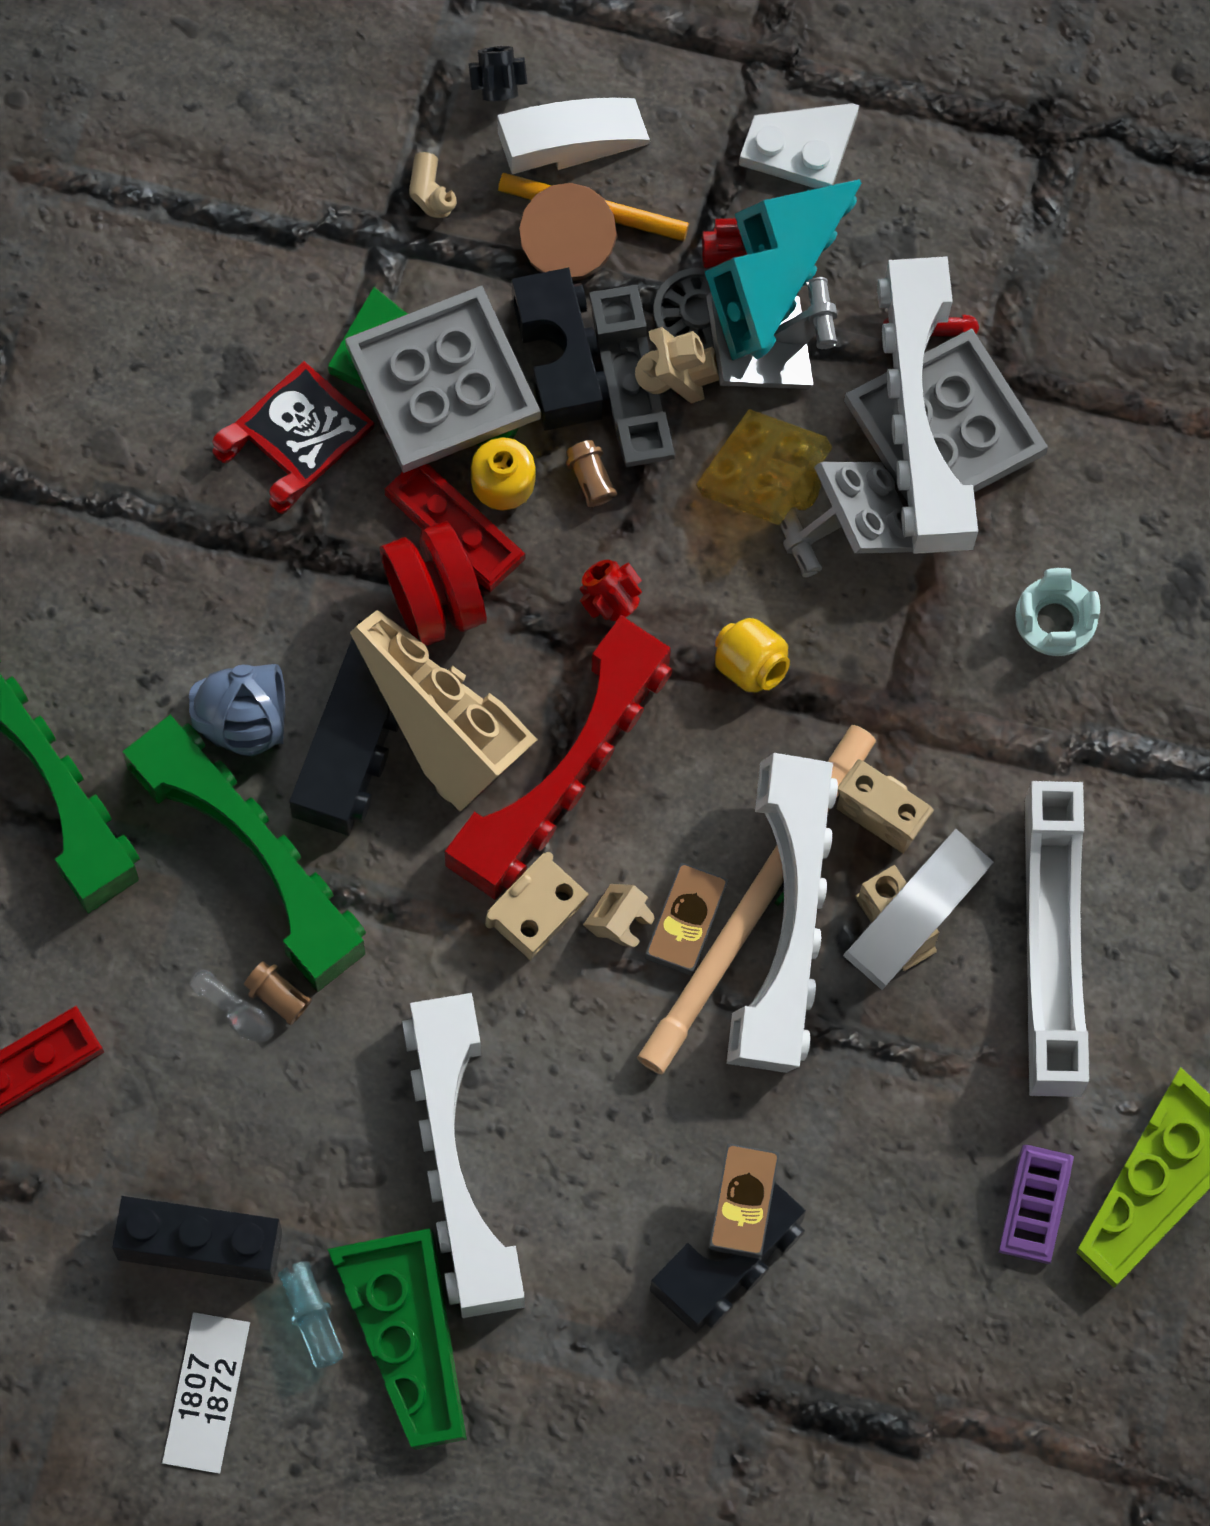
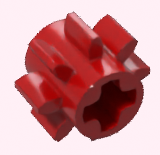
M736 218L715 219L714 231L702 232L704 268H712L730 259L747 255Z
M609 559L599 561L592 565L582 577L583 586L579 590L584 596L580 602L593 619L600 614L605 620L617 621L621 615L626 618L639 605L640 598L638 595L642 591L638 584L642 580L629 562L620 567L616 561Z

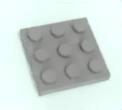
M483 286L476 287L345 339L346 348L403 473L541 419L539 406Z
M972 328L924 353L922 386L929 426L943 459L962 485H973V490L976 492L1046 455L1048 450L1047 444ZM886 372L846 393L844 402L898 487L897 461L904 459L902 444L894 445L892 415L899 414L897 398L889 399ZM901 490L908 503L907 490Z

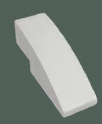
M593 98L555 102L497 115L498 135L512 175L551 163H556L558 170L650 143L636 101L631 98Z

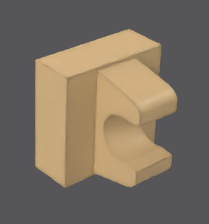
M610 884L583 926L597 937L609 938L622 946L636 947L640 941L630 932V924L635 918L641 924L651 925L655 918L645 904L648 897L636 886Z

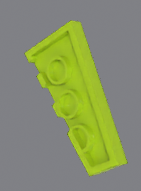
M1181 1067L1076 1251L1114 1289L1210 1190V1094Z

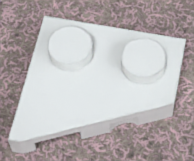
M851 103L754 115L740 155L739 165L815 189L834 185L858 115L859 105Z

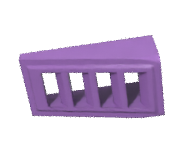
M1031 1145L1022 1146L1018 1155L998 1253L1050 1265L1074 1156ZM1029 1166L1056 1172L1057 1177L1053 1179L1028 1173ZM1030 1187L1053 1193L1052 1201L1023 1194L1024 1188ZM1024 1208L1049 1214L1048 1221L1019 1216V1210ZM1015 1228L1045 1235L1043 1243L1014 1237Z

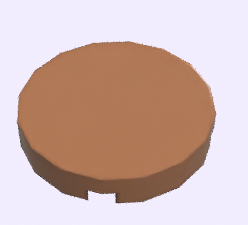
M574 183L552 185L536 194L524 209L519 227L521 246L531 265L541 273L569 267L573 281L583 280L601 270L612 254L617 239L614 214L605 199L591 188Z

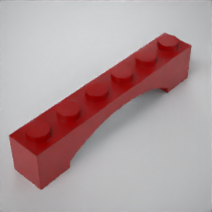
M621 615L592 653L591 671L600 676L598 689L587 722L568 754L538 786L516 802L484 817L474 811L445 850V866L494 900H496L504 888L508 890L526 871L527 865L523 862L533 848L541 851L550 841L557 828L553 821L562 809L571 811L576 806L586 789L582 782L591 770L594 769L600 772L607 764L615 750L611 743L619 732L623 730L628 733L636 725L644 711L640 704L648 693L652 691L657 694L664 687L673 671L669 667L671 648Z

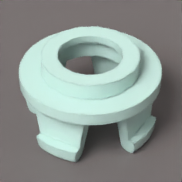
M1047 569L1044 571V577L1029 585L1020 596L1015 612L1017 629L1024 641L1038 652L1051 656L1073 654L1084 648L1096 631L1100 615L1099 595L1096 591L1089 592L1080 583L1072 580L1071 569ZM1049 604L1063 605L1072 613L1074 620L1072 629L1069 632H1050L1048 634L1038 625L1037 617L1039 611Z

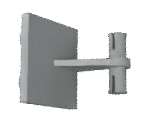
M824 277L808 280L806 284L811 306L802 312L799 296H796L794 299L797 302L795 310L786 320L780 323L774 334L776 337L774 346L760 359H755L749 354L732 361L710 292L706 298L720 386L810 389L813 386L807 343L816 334V346L819 349H829L838 344L833 322L837 318L836 305L830 302L828 280Z
M820 462L814 468L832 508L804 529L794 507L784 508L779 511L780 513L775 514V518L778 520L786 537L783 545L787 553H793L803 577L813 576L818 573L817 571L822 570V566L819 564L811 544L841 527L854 553L913 552L912 537L903 536L901 521L903 505L895 490L894 479L889 471L885 469L882 462Z

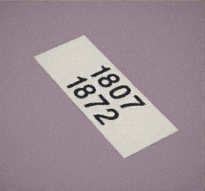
M193 1312L162 1464L220 1474L250 1322Z

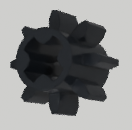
M494 46L478 50L479 62L469 63L471 90L482 89V96L485 101H503L518 97V85L528 84L525 57L514 58L512 46Z

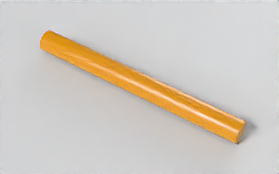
M503 172L498 191L532 200L536 194L552 185ZM605 200L614 214L615 223L685 241L689 227L688 222Z

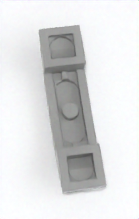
M955 829L843 956L883 990L994 862Z

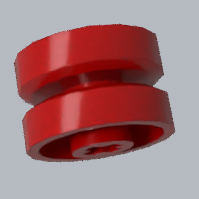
M448 521L421 530L420 548L423 559L413 542L406 537L379 546L383 568L409 633L425 644V646L445 639L446 621L443 610L453 627L460 632L487 623L485 606L473 567L457 534Z

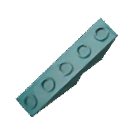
M860 179L763 200L734 214L747 255L730 259L705 271L732 361L749 354L755 359H760L772 349L776 342L774 334L780 323L786 320L797 306V302L794 299L798 292L815 275L817 271L815 263L820 254L834 242L837 237L835 229L838 223L855 206L857 202L855 194L862 184Z

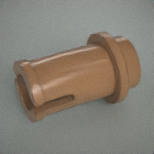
M586 440L570 447L566 451L568 459L565 464L568 469L574 470L586 498L587 506H599L612 500V497H616L617 491L613 488L600 458L603 455L602 448L596 447L593 440Z
M262 961L244 982V986L250 990L248 996L252 999L256 996L282 1016L289 1025H292L305 1012L312 999L308 996L306 997L277 973L279 967L276 964L269 966Z

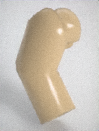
M419 152L414 156L409 188L410 197L430 217H447L457 204L456 195L452 190L446 193V188L440 187L435 182L438 164L437 156L427 152Z

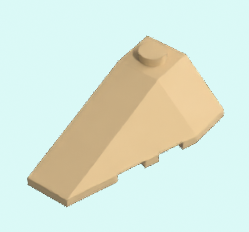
M379 610L372 613L350 632L424 774L435 785L437 792L445 800L451 802L460 812L538 740L500 700L490 693L484 699L463 684L465 674L453 665L448 670L438 666L429 659V652L425 644Z

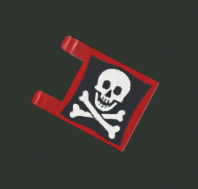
M303 361L235 423L223 428L213 437L212 444L214 448L212 453L221 462L229 463L240 452L247 441L250 440L288 474L274 483L269 490L271 497L269 500L270 506L278 513L284 514L296 503L311 484L374 428L375 423Z

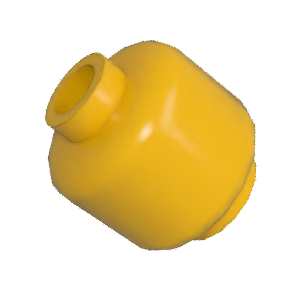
M502 437L491 439L480 446L472 459L471 483L473 492L483 504L491 509L502 511L515 509L525 503L532 494L535 485L536 467L534 458L525 445L515 439Z
M745 618L736 624L730 623L720 631L716 638L715 666L724 676L746 692L755 693L763 689H773L788 672L790 666L788 644L779 634L758 619Z

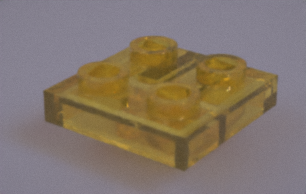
M748 409L696 486L703 497L780 525L791 508L805 511L816 501L821 489V481L814 467L826 459L832 450V446L826 436Z

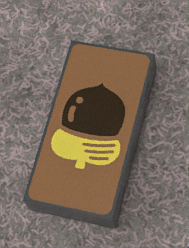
M681 862L645 953V959L693 976L729 879Z
M727 1143L709 1250L761 1259L779 1159L778 1152Z

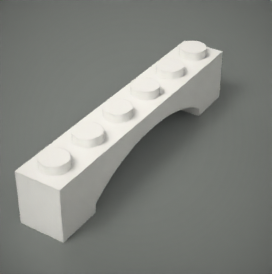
M948 257L889 260L885 278L878 279L877 293L879 308H887L889 323L882 325V342L884 353H892L894 369L887 370V390L889 399L897 398L899 414L892 415V437L894 445L902 444L904 460L897 461L896 467L899 491L907 490L908 507H902L901 510L903 536L912 537L913 554L973 550L978 534L973 485H962L943 459L929 426L923 398L922 368L924 352L936 325L941 322H948L953 302Z
M773 753L760 763L755 812L765 813L778 845L784 878L783 922L776 955L760 991L749 1006H744L732 1013L726 1064L787 1073L800 1067V1061H805L810 1046L809 1030H804L806 1010L812 1008L816 991L815 980L809 979L811 959L817 958L821 945V930L815 928L817 909H821L824 904L827 891L826 879L820 878L822 859L828 857L832 844V830L826 828L828 809H832L835 804L838 790L837 779L831 778L832 762Z
M1032 781L1025 798L1029 1096L1081 1097L1089 1083L1088 1031H1086L1083 1002L1080 917L1081 859L1084 832L1083 782Z
M472 993L410 1003L412 1019L404 1020L402 1024L407 1052L417 1050L420 1069L411 1070L415 1102L426 1100L429 1119L420 1120L419 1126L424 1152L434 1150L437 1170L427 1171L432 1202H443L446 1221L436 1222L440 1252H451L454 1272L444 1273L449 1305L460 1303L462 1318L525 1308V1297L516 1246L504 1247L481 1218L465 1185L456 1151L454 1124L460 1084L470 1058L481 1056V1043Z

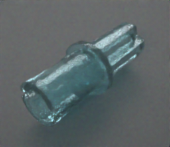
M307 1261L295 1263L292 1265L295 1273H290L288 1267L278 1273V1277L282 1281L294 1315L291 1317L293 1326H299L314 1366L317 1368L332 1366L343 1358L342 1348L328 1315L332 1308L330 1303H324L311 1271L310 1263Z

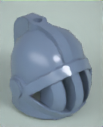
M278 664L261 666L238 665L234 668L211 673L207 678L196 682L191 687L189 693V714L192 727L202 733L215 746L223 747L241 755L254 756L274 745L284 744L285 687L280 666Z

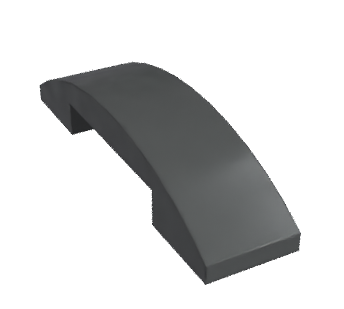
M638 285L589 292L601 367L605 373L609 389V406L625 466L631 467L675 459L666 412H663L659 394L645 391L635 378V368L638 361L643 355L650 352L646 337L647 326Z

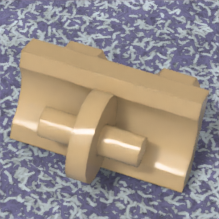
M663 327L648 331L650 340L656 345L658 350L648 352L638 361L635 368L637 383L645 391L652 394L663 393L672 388L690 403L704 400L702 386L719 380L714 348L704 349L700 337L693 331L677 337L671 335Z

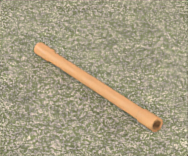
M856 725L849 727L828 762L833 763L831 778L837 779L838 786L858 759L864 761L876 743V739L868 731ZM778 845L772 851L668 1015L659 1022L637 1056L638 1061L653 1072L661 1075L664 1074L687 1038L689 1028L784 882Z

